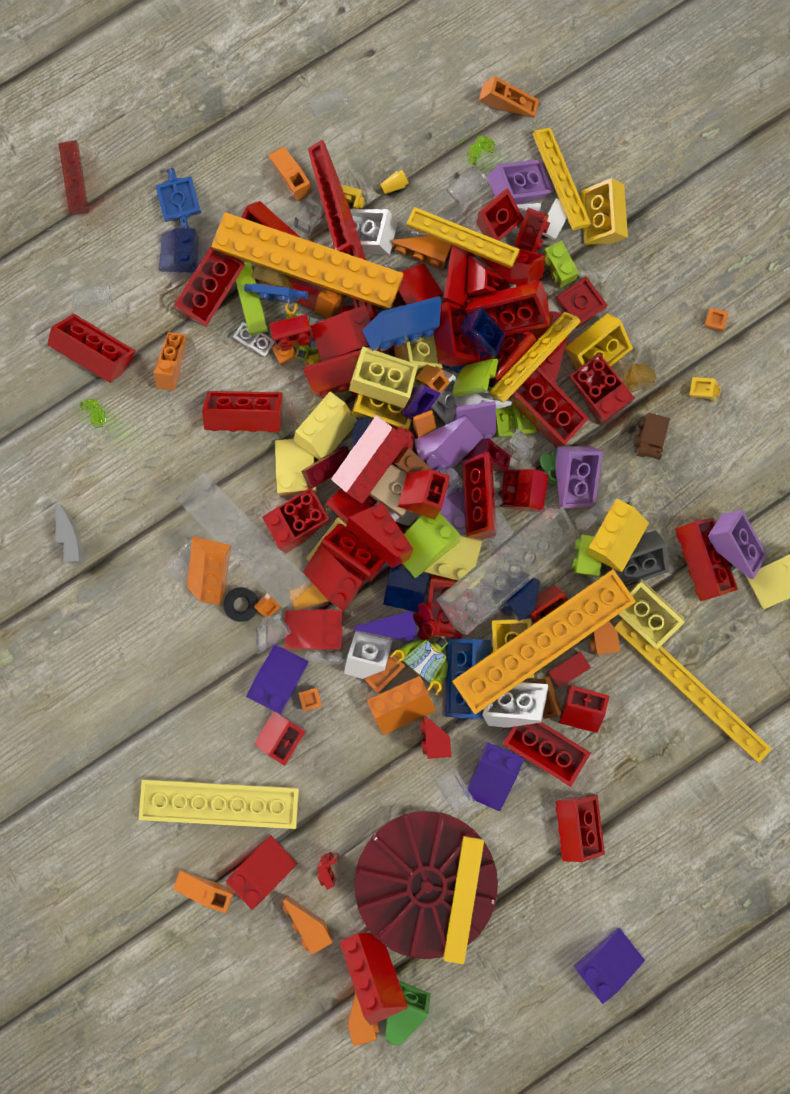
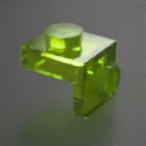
M478 135L475 144H471L467 155L470 156L469 163L476 166L482 150L493 153L495 142L489 137Z
M86 399L85 402H79V406L83 410H90L91 425L95 428H103V422L106 421L103 405L95 399Z

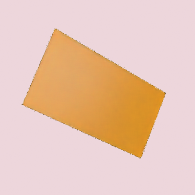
M314 584L290 591L295 610H301L328 601Z

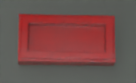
M580 651L548 671V674L557 688H560L591 667Z

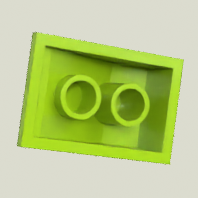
M440 512L435 520L421 516L404 534L413 547V552L409 560L402 563V565L414 578H417L460 542V534Z

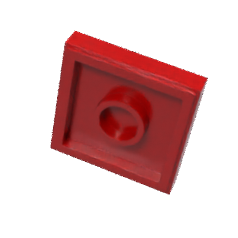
M587 276L555 297L564 312L579 318L580 323L576 328L608 306Z

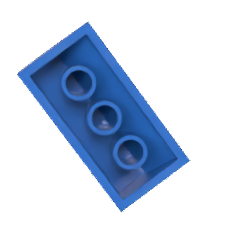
M439 296L381 311L362 330L372 351L379 349L385 351L393 345L399 347L407 341L413 343L421 337L426 339L434 335V330L440 326L441 298Z
M447 639L446 661L448 662L445 717L484 719V709L474 714L452 681L491 654V640Z

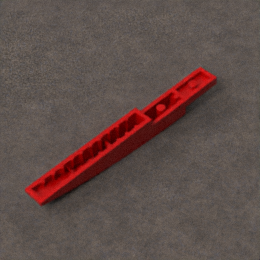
M320 140L307 149L334 249L366 260L338 175L324 140ZM352 298L355 308L366 305L370 321L377 316L375 305Z

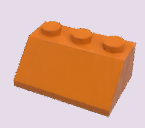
M193 537L187 588L200 602L219 606L226 592L231 545Z
M421 676L415 677L367 700L383 735L436 711Z

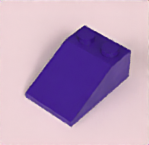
M412 611L354 626L356 632L395 640L403 639V643L415 640L414 636L418 634Z
M274 644L246 697L279 714H283L309 661Z
M486 741L464 796L497 811H501L525 758Z
M618 928L573 966L600 1002L604 1004L625 985L644 963L645 959L623 931Z

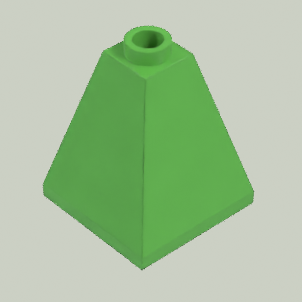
M399 981L408 1008L387 1018L385 1039L389 1044L401 1045L428 1017L430 993Z

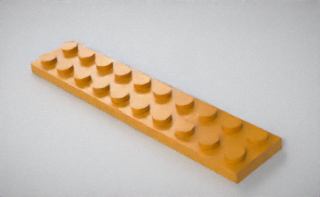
M226 212L223 215L211 246L213 250L387 310L392 308L403 278V273Z
M613 569L452 682L472 712L477 714L636 601Z

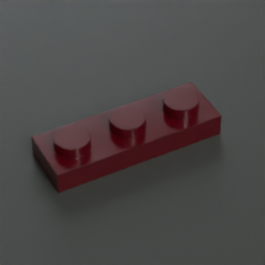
M342 446L301 471L308 488H314L334 476L350 453L348 446Z

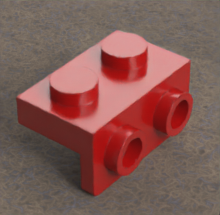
M528 207L515 245L532 252L540 251L544 241L540 238L542 233H547L550 222L547 221L549 215Z
M332 852L324 854L317 865L319 872L317 875L321 886L325 885L326 890L335 886L336 877L330 865L337 862L338 853L332 854Z

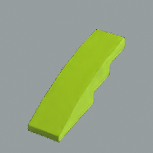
M244 262L246 265L237 277L236 284L249 335L252 336L267 332L268 329L260 297H257L258 294L244 291L245 284H256L251 263Z

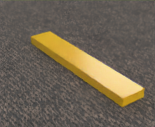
M551 127L535 130L533 137L572 231L589 227L591 224Z
M416 207L413 208L406 223V226L511 269L519 254L520 249Z
M564 312L489 391L490 396L504 403L580 323L579 318Z
M463 836L443 958L446 962L464 964L484 845L483 839Z

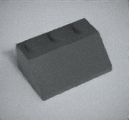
M657 530L642 535L622 573L614 569L625 587L636 584L640 579L644 581L669 572L666 543ZM605 564L608 572L613 570L612 567Z

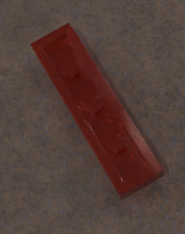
M77 140L58 143L69 213L71 216L89 213L79 144Z

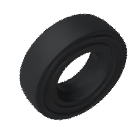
M234 588L228 592L224 599V611L234 621H248L257 613L254 606L258 603V598L248 588ZM239 597H244L248 601V608L244 612H238L234 608V601Z

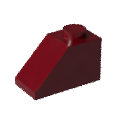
M489 438L482 439L468 453L467 459L489 452L493 461V470L508 473L511 456Z

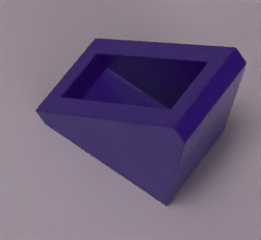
M425 385L412 387L410 399L403 409V416L413 420V417L426 413L438 399L440 392Z

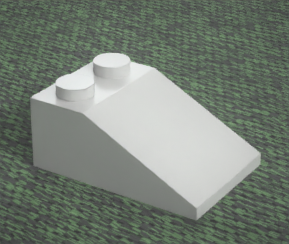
M350 209L363 251L370 254L390 255L398 219L388 209Z
M521 682L484 708L483 717L488 726L508 728L540 723L542 721L548 684Z

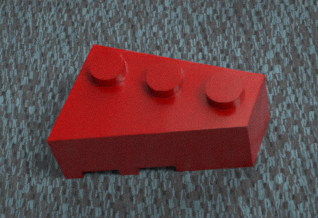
M382 502L348 518L345 529L360 538V542L366 543L372 548L374 553L393 568L409 560L413 547Z

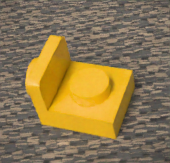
M341 184L347 203L353 202V209H362L365 198L362 197V190Z
M693 377L689 396L692 398L710 399L711 402H716V398L720 396L721 386L717 380Z

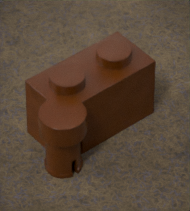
M649 412L644 418H640L638 428L641 429L640 434L636 435L633 445L636 446V456L661 459L670 418Z

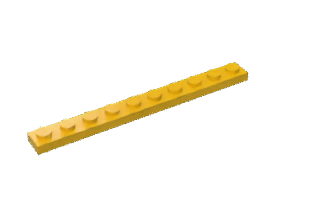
M623 618L614 626L624 640L755 762L760 763L772 750L769 745L662 646L656 649Z

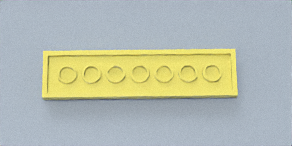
M143 779L141 784L139 820L296 829L299 788Z

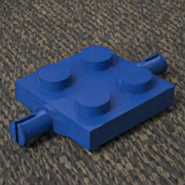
M169 168L167 169L169 180L155 185L165 222L180 220L182 230H186V228H190L187 218L201 214L193 179L191 176L177 178L175 169L171 168L170 171Z
M245 284L244 286L245 292L258 294L257 297L267 301H274L276 298V300H281L283 303L289 302V304H292L293 301H299V298L306 300L308 298L307 291H298L297 289L292 290L285 287L261 284Z

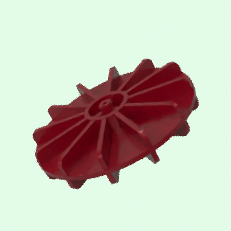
M411 812L387 822L373 834L365 845L355 872L354 889L357 907L369 931L379 942L392 951L412 959L444 957L463 836L482 839L468 824L442 812ZM485 842L467 945L481 935V932L491 918L497 901V870L492 854Z

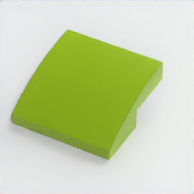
M495 358L465 365L456 379L452 394L460 397L487 391L489 379L494 378L496 375L498 359Z
M513 404L496 409V438L537 433L536 427Z

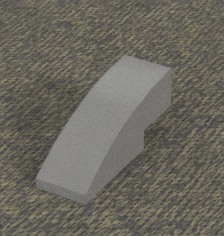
M57 504L55 505L56 543L63 545L64 562L84 563V550L77 526L66 508Z

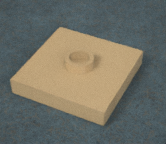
M391 464L369 496L379 503L382 502L385 507L402 518L407 510L397 506L407 474Z

